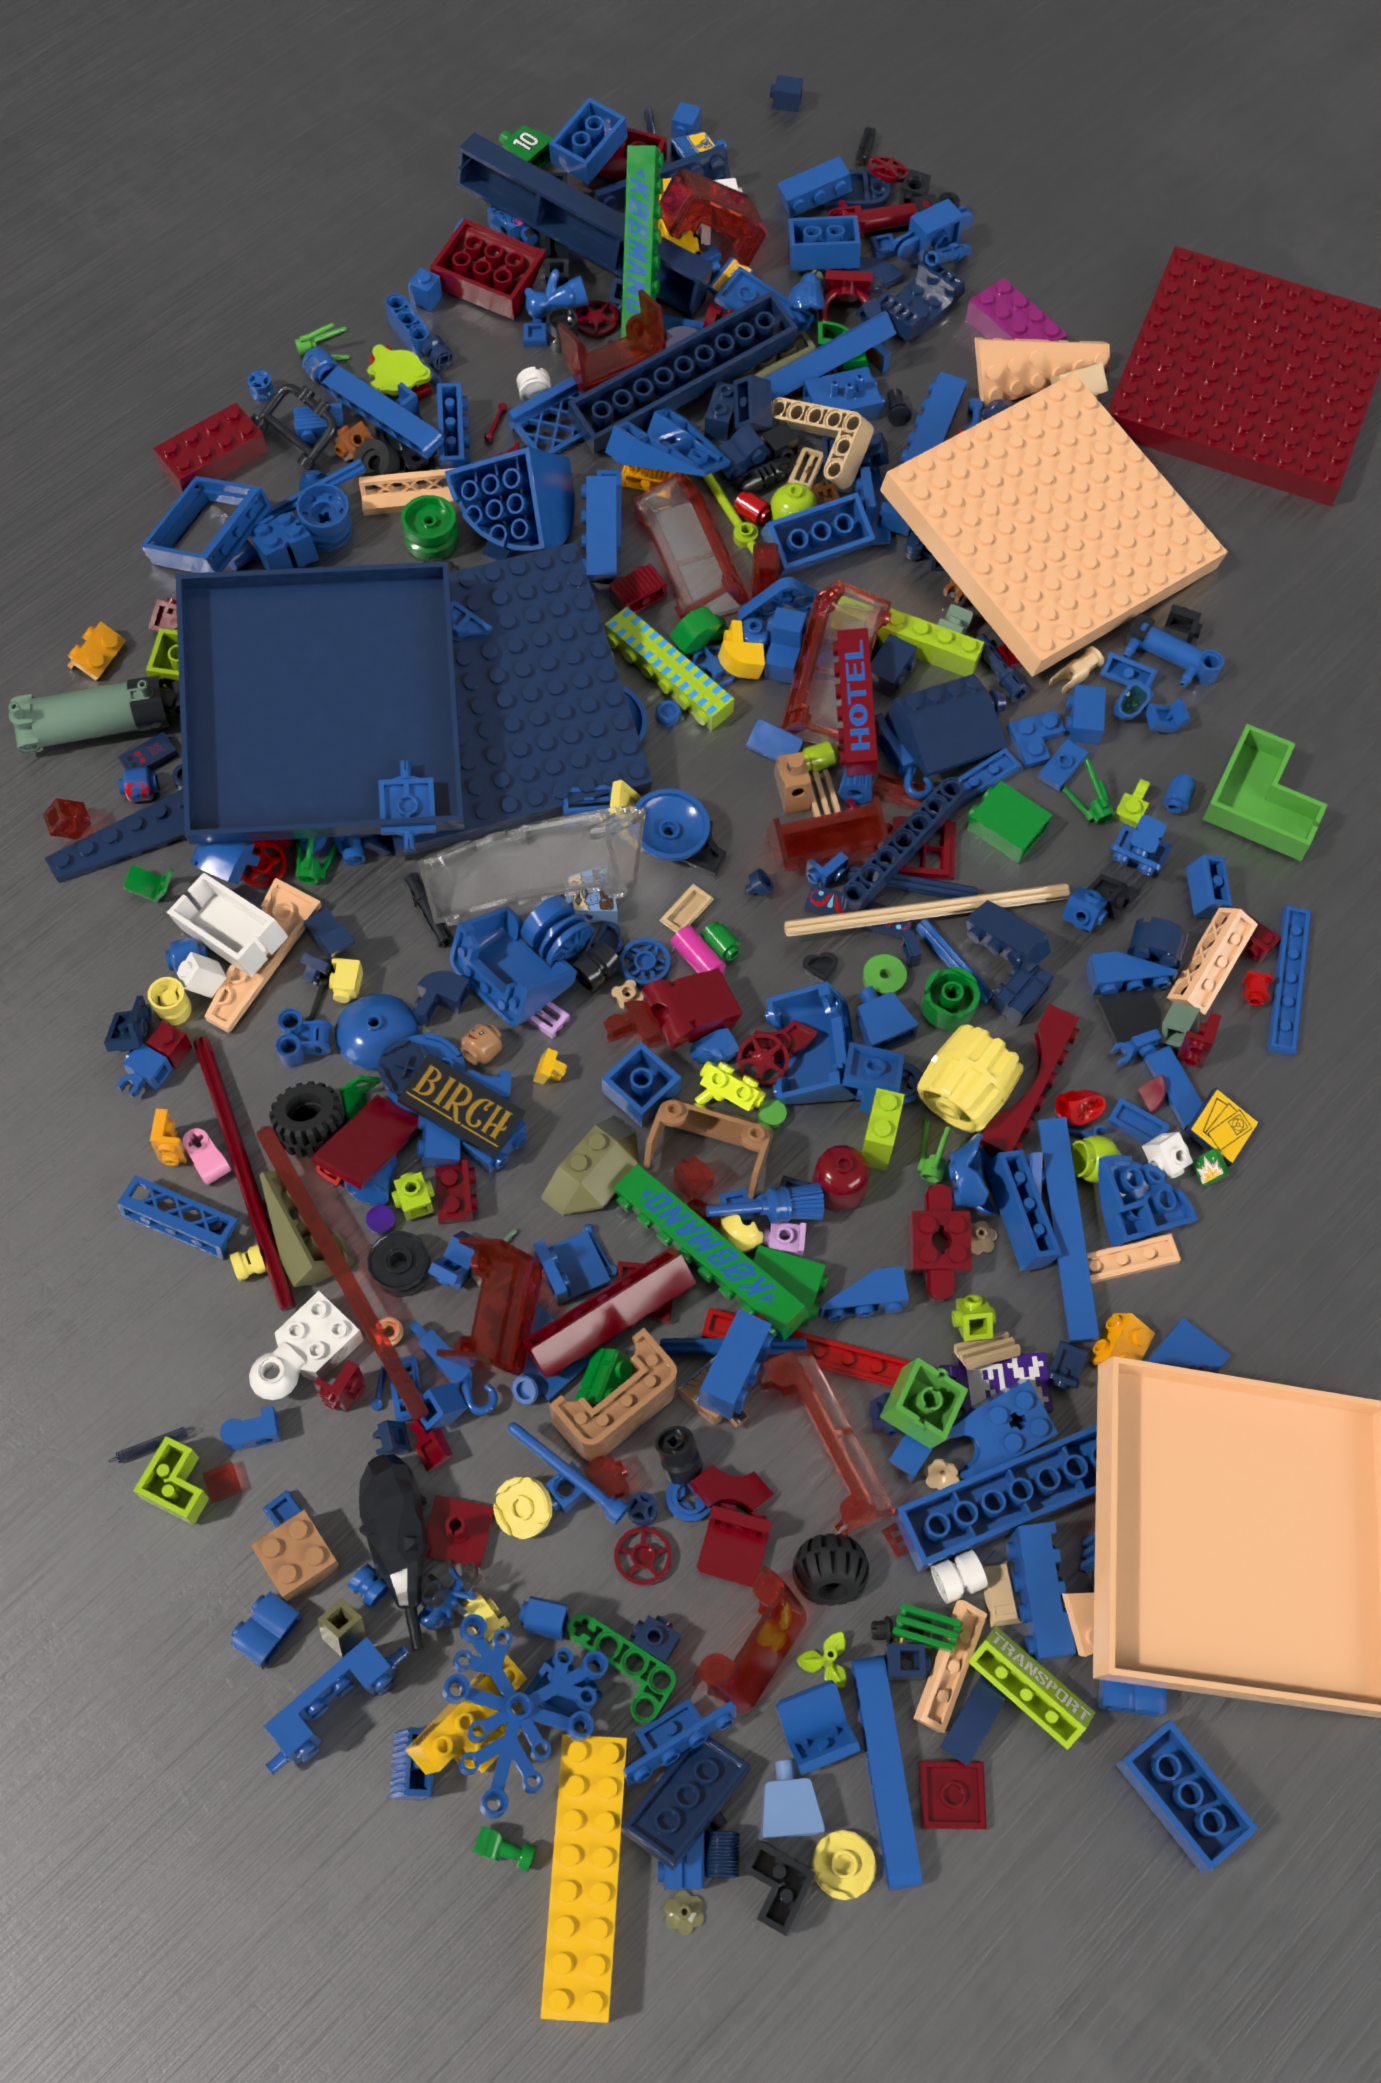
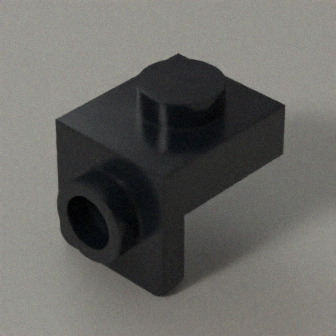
M1172 604L1164 627L1188 634L1186 642L1191 644L1193 638L1198 639L1203 624H1200L1199 620L1202 613Z

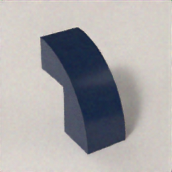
M328 908L304 920L306 932L320 951L329 959L355 944V940L345 925H339Z
M982 1674L973 1686L965 1705L951 1725L940 1746L942 1750L966 1766L969 1765L1007 1698L1004 1693Z

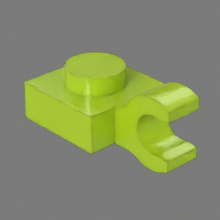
M1140 779L1133 795L1125 792L1115 811L1114 819L1134 828L1137 827L1141 816L1144 815L1149 805L1148 802L1143 801L1150 782Z

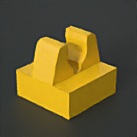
M547 1048L542 1054L533 1078L534 1082L543 1085L548 1079L561 1080L567 1065L556 1060L558 1051Z

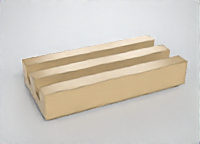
M803 446L787 484L800 483L811 489L823 466V452ZM809 454V460L798 481L796 480L806 455ZM819 457L808 483H805L815 458Z
M828 769L823 770V773L813 772V775H810L811 782H815L824 814L820 815L811 785V810L815 823L841 818L840 806ZM821 780H824L833 813L830 812Z
M1005 1330L994 1333L992 1339L965 1341L954 1344V1353L964 1366L970 1370L1020 1356L1021 1347L1019 1344H1015L1013 1337L1009 1338V1333Z

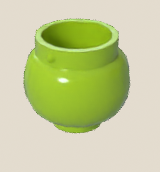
M1101 1135L1089 1136L1083 1140L1075 1141L1071 1146L1075 1176L1082 1177L1091 1183H1099V1158L1121 1155L1115 1143Z

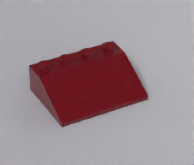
M464 218L430 265V272L440 276L442 291L514 320L525 305L526 295L524 291L526 288L532 289L546 256V251Z

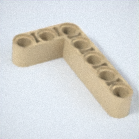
M781 397L772 401V418L779 424L785 422L793 430L836 438L824 467V476L840 489L850 487L855 480L874 432L873 425L862 415L854 411Z

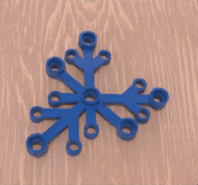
M470 1614L463 1619L459 1633L465 1642L473 1644L479 1657L474 1656L468 1650H460L454 1657L453 1666L461 1673L474 1670L490 1675L502 1697L471 1688L469 1680L461 1674L449 1676L443 1686L442 1693L445 1700L451 1704H460L463 1701H467L499 1711L483 1721L477 1720L470 1725L467 1737L472 1743H482L488 1733L507 1723L504 1736L474 1753H465L459 1761L460 1772L470 1776L476 1773L481 1764L499 1755L491 1788L484 1793L480 1800L482 1814L487 1818L497 1819L504 1814L509 1804L508 1796L504 1789L512 1760L523 1777L522 1788L526 1793L536 1794L543 1785L542 1775L535 1771L517 1740L519 1729L521 1728L531 1746L530 1756L536 1762H543L548 1758L551 1753V1746L548 1741L542 1738L534 1722L567 1731L570 1738L575 1741L586 1740L594 1730V1720L590 1714L578 1711L571 1717L538 1708L537 1706L557 1695L576 1701L577 1706L581 1709L591 1708L597 1698L594 1689L591 1687L580 1688L574 1685L587 1678L590 1680L600 1679L608 1669V1659L600 1651H591L586 1654L580 1667L567 1673V1669L573 1661V1654L568 1648H559L552 1658L554 1670L551 1683L527 1696L524 1693L515 1691L502 1669L506 1651L513 1640L512 1634L505 1629L498 1630L492 1638V1651L484 1637L487 1630L486 1621L478 1614ZM468 1627H473L477 1631V1634L470 1635L467 1633L466 1629ZM502 1636L506 1638L507 1644H500L497 1641V1637ZM558 1655H565L568 1662H560ZM458 1658H467L469 1664L461 1665ZM588 1664L596 1665L598 1671L592 1672L588 1668ZM450 1688H458L460 1695L453 1696L450 1693ZM581 1694H588L591 1702H584ZM519 1706L522 1709V1714H515L512 1711V1707ZM574 1725H581L584 1729V1732H576L574 1730ZM480 1728L483 1731V1736H475L472 1729ZM535 1747H543L545 1749V1755L537 1754L535 1751ZM471 1759L475 1767L472 1769L467 1768L464 1765V1760ZM527 1779H536L538 1786H529ZM495 1801L498 1805V1810H490L487 1802Z

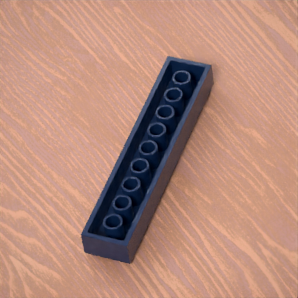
M770 291L568 402V417L592 453L595 454L607 447L615 425L629 421L639 429L651 423L655 411L666 407L675 410L715 388L717 381L724 383L795 344L798 327L773 291Z

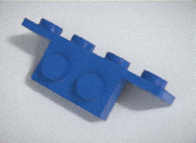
M879 466L876 467L877 473L871 475L870 467H860L859 478H855L854 487L855 493L858 492L875 536V540L870 545L890 544V530L880 526L882 517L878 516L882 502H885L884 495L880 491L882 486Z
M688 1698L637 1730L635 1736L646 1755L624 1768V1779L628 1786L634 1782H644L653 1774V1770L662 1764L664 1766L672 1764L680 1757V1753L689 1747L696 1748L702 1745L707 1740L709 1734L717 1729L723 1731L731 1726L737 1716L735 1703L730 1701L705 1718H702Z

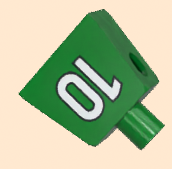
M521 126L513 134L507 130L501 132L499 142L503 144V148L540 169L551 160L549 143L554 138L527 126Z

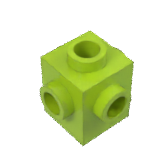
M409 1172L394 1180L396 1191L391 1192L396 1209L402 1207L406 1221L434 1212L430 1197L435 1196L430 1179L424 1181L421 1172Z
M968 1295L965 1298L956 1299V1310H952L953 1327L959 1329L964 1341L992 1339L993 1324H996L995 1309L993 1306H989L985 1296Z

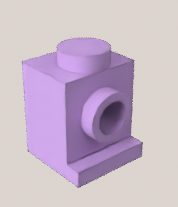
M781 1222L771 1223L770 1229L764 1230L763 1246L802 1258L806 1223H800V1225ZM779 1236H787L790 1238L788 1240H782Z

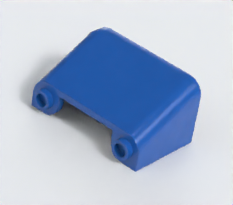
M509 906L458 924L450 952V964L456 974L470 980L471 989L508 1025L514 1027L527 1021L572 986L577 971L566 961H558L551 968L521 939L522 919Z
M828 981L767 998L766 1020L778 1031L786 1028L793 1020L818 1031L815 1041L803 1052L790 1058L784 1076L777 1078L776 1084L773 1085L775 1098L784 1105L855 1099L858 1089L842 1085L849 1043H853L850 1012L845 998ZM782 1060V1061H781V1063H782V1069H783V1067H784L785 1060Z

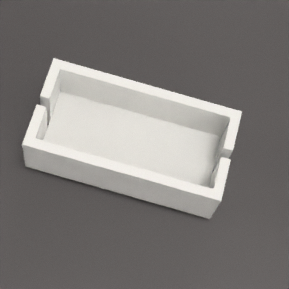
M205 873L187 890L201 907L200 911L184 894L167 911L181 930L196 938L200 943L205 944L210 950L250 977L268 960L266 954L270 953L272 955L288 938L274 918Z

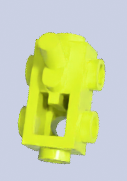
M707 1061L700 1073V1076L703 1077L700 1084L707 1089L698 1095L695 1101L705 1105L713 1098L720 1102L727 1099L741 1108L751 1111L754 1107L759 1108L766 1093L758 1087L759 1082L747 1075H744L742 1078L733 1073L735 1069L722 1061L719 1064Z

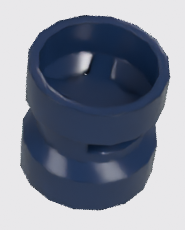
M432 335L424 341L422 352L430 359L436 369H445L452 363L454 353L448 346H445V342L440 336Z

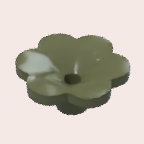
M681 1890L676 1893L675 1898L668 1899L665 1903L664 1909L668 1914L666 1917L667 1926L673 1930L678 1929L682 1935L690 1934L694 1927L700 1926L704 1921V1915L700 1911L702 1909V1900L698 1896H690L687 1891ZM686 1909L687 1915H682L681 1910Z

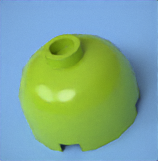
M789 483L778 488L770 502L771 521L818 506L817 498L813 491L800 483Z

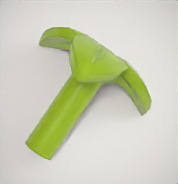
M843 1632L833 1633L824 1641L823 1656L815 1650H807L797 1658L800 1667L810 1673H815L822 1667H825L824 1679L826 1681L833 1680L837 1688H845L847 1684L845 1668L834 1663L835 1659L843 1656L845 1652L846 1640Z

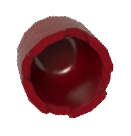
M835 1145L827 1149L818 1158L811 1184L818 1183L820 1185L822 1193H824V1208L826 1210L838 1213L840 1210L855 1209L865 1198L870 1176L868 1162L860 1151L847 1145Z

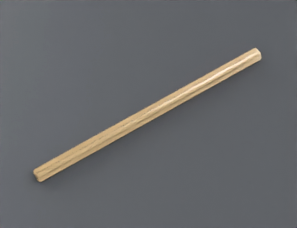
M1063 883L787 920L784 923V931L786 936L790 937L974 912L987 900L1001 908L1063 900L1069 898L1070 889L1068 884Z

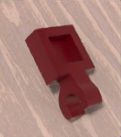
M419 1416L410 1422V1427L419 1440L414 1447L426 1471L436 1470L453 1455L441 1429L426 1430Z

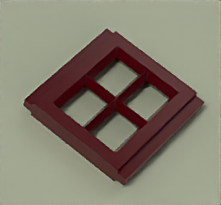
M893 817L892 834L908 817ZM946 820L938 829L941 830V847L926 846L925 843L919 849L921 851L920 867L904 866L898 873L936 880H954L956 822ZM926 851L940 852V869L925 868Z

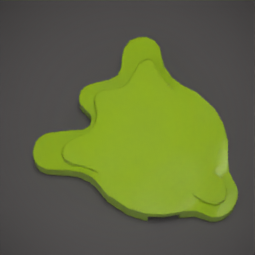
M381 344L374 346L372 350L375 361L368 367L367 372L370 377L375 379L368 385L382 394L399 395L397 385L401 382L411 389L415 385L419 387L421 384L428 383L432 377L430 369L423 365L418 356L408 350H388Z

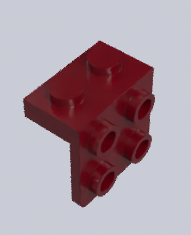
M720 1503L719 1507L712 1505L707 1531L697 1564V1571L703 1575L749 1588L754 1587L757 1583L772 1521H768L767 1516L758 1512H749V1515L737 1512V1508L729 1504Z

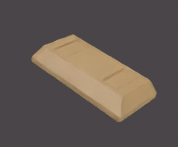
M692 884L659 921L677 933L683 927L691 925L714 898L695 884Z
M1002 1561L982 1564L988 1587L983 1589L990 1628L1021 1623L1009 1562Z

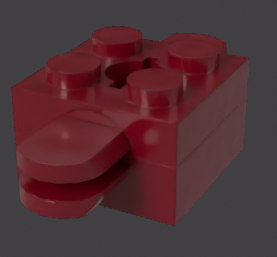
M936 1184L931 1186L925 1194V1211H912L908 1217L909 1274L927 1275V1293L929 1297L941 1302L951 1298L956 1290L955 1275H967L972 1270L970 1211H953V1193L951 1189L946 1185Z

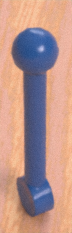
M586 1224L583 1227V1232L587 1231L596 1250L606 1266L609 1277L616 1276L617 1267L611 1265L594 1234V1226Z
M387 1349L380 1352L382 1361L375 1399L371 1401V1408L374 1411H379L383 1408L381 1395L387 1366L386 1361L391 1358V1352Z

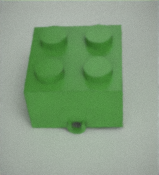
M917 1357L902 1367L880 1418L931 1449L947 1439L968 1389L948 1377L949 1373L945 1369H936Z

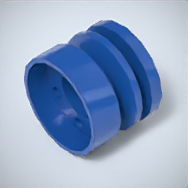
M326 483L313 484L304 489L297 499V514L300 523L311 534L315 549L329 552L336 551L345 546L350 540L353 531L348 498L345 493L335 485Z
M560 895L553 896L538 905L529 914L521 928V937L532 948L539 950L540 956L547 960L551 967H553L554 963L561 960L570 964L586 949L594 935V928L585 922L582 916L579 914L575 915V909Z

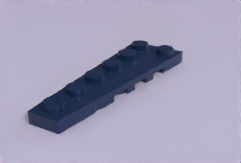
M724 144L666 164L663 169H660V179L677 177L679 186L684 189L708 190V181L731 178L727 150ZM626 179L595 190L599 202L614 210L626 208Z
M183 789L45 857L44 859L57 882L61 883L93 872L98 868L116 864L117 860L132 856V858L142 855L141 852L157 847V849L166 847L167 843L181 838L183 841L187 840L184 829Z

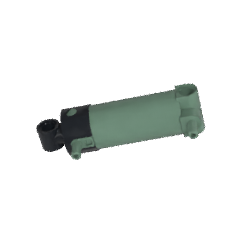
M153 675L130 679L121 683L33 697L32 694L12 698L9 704V719L14 725L17 750L21 753H36L44 751V747L133 731L141 732L170 727V712L172 711L180 715L179 680L170 683L168 688H165L161 676Z

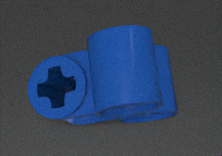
M293 1008L280 1012L277 1022L282 1035L276 1040L275 1047L279 1059L284 1066L290 1068L297 1067L303 1062L304 1054L320 1056L330 1053L331 1046L328 1044L329 1033L332 1031L331 1023L324 1020L304 1021L301 1013ZM290 1023H298L293 1028H286V1026ZM288 1048H296L292 1053H284Z

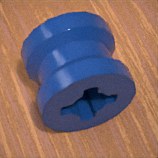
M257 370L248 376L247 382L252 398L259 402L270 400L274 395L270 374L264 370Z

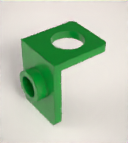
M131 865L123 889L157 903L167 891L173 870L169 868L161 877Z
M358 1075L339 1089L347 1122L367 1104L365 1094L380 1083L379 1077ZM360 1083H368V1084L363 1085V1086H356L357 1084H360Z

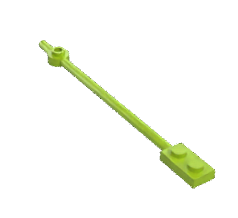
M641 349L622 356V368L625 371L647 358ZM712 473L702 476L735 527L733 532L734 543L741 548H748L760 566L764 565L767 562V558L757 544V527L752 523L741 520Z

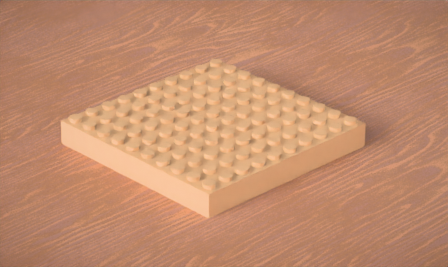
M1075 373L893 468L886 473L880 489L1032 677L1214 571L1228 552Z
M1112 1356L1099 1364L1093 1679L1381 1718V1401Z

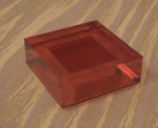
M232 1461L202 1473L213 1503L243 1492Z

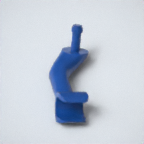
M970 399L968 412H973V419L969 426L961 430H967L981 422L983 405L981 399Z

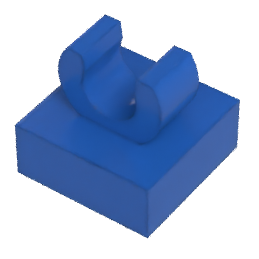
M717 247L697 255L714 265L710 278L711 281L718 274L717 271L721 269V253Z

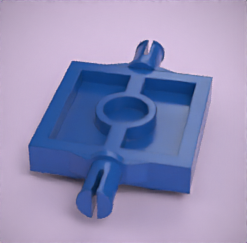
M404 760L399 761L400 776L394 779L378 780L380 819L435 816L433 777L418 778L411 776L410 760H406V770ZM436 825L381 827V835L403 836L404 852H409L408 842H410V851H415L414 836L424 833H436Z

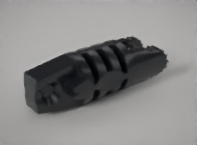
M787 456L771 460L736 477L732 484L741 492L754 493L791 474L793 471L792 460Z

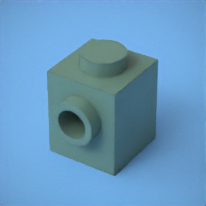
M1173 1002L1162 1024L1161 1042L1180 1048L1187 1031L1197 1032L1200 1008Z

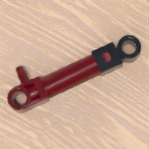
M944 192L938 196V199H936L935 194L913 197L911 203L863 210L860 205L848 207L845 200H840L838 202L839 208L831 209L827 217L857 215L861 239L864 238V233L908 227L910 217L915 213L921 212L935 203L949 199L958 208L960 198L953 192Z

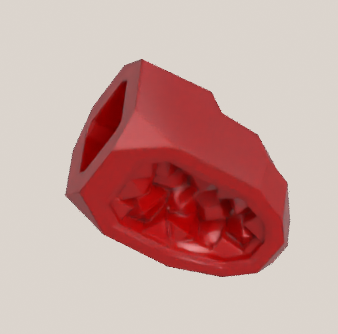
M1087 1089L1080 1091L1071 1090L1056 1098L1055 1109L1059 1118L1066 1117L1068 1126H1079L1092 1122L1102 1115L1106 1109V1099L1097 1091Z

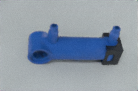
M1139 613L1128 630L1124 642L1126 648L1123 657L1129 659L1135 651L1139 653L1141 649H1144L1186 670L1180 681L1182 687H1186L1193 677L1203 685H1211L1217 681L1224 665V657L1221 653L1212 649L1204 651L1155 627V620Z

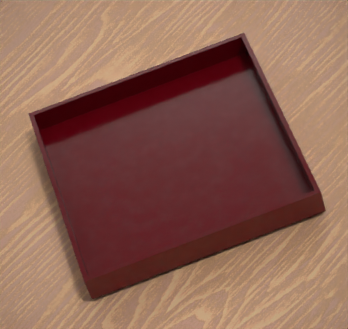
M1175 246L1107 411L1135 444L1332 507L1341 487L1381 370V309Z

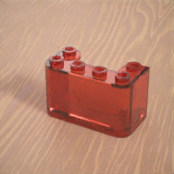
M681 169L673 175L659 201V204L662 205V220L670 236L680 240L682 233L686 231L696 234L702 223L719 230L724 237L731 239L732 245L738 253L736 260L738 264L749 267L767 235V228L747 194L688 169Z

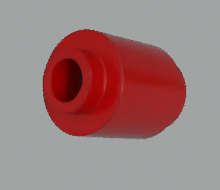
M743 491L735 500L734 509L737 510L739 515L753 524L759 526L769 520L771 516L770 504L753 493Z

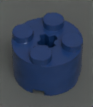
M1151 917L1150 922H1143L1144 918L1138 919L1135 923L1127 954L1176 970L1179 969L1189 939V933L1186 931L1183 934L1180 931V925L1166 919Z

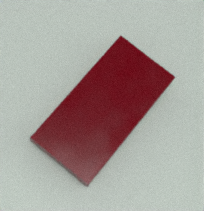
M376 1095L313 1155L312 1163L361 1190L420 1131L418 1129L419 1117Z

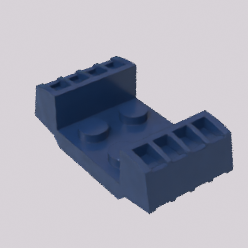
M923 260L919 263L917 278L896 296L886 291L878 299L881 311L886 310L897 335L908 342L915 336L923 334L951 309L953 304L964 294L965 281L949 272L940 264L931 267Z

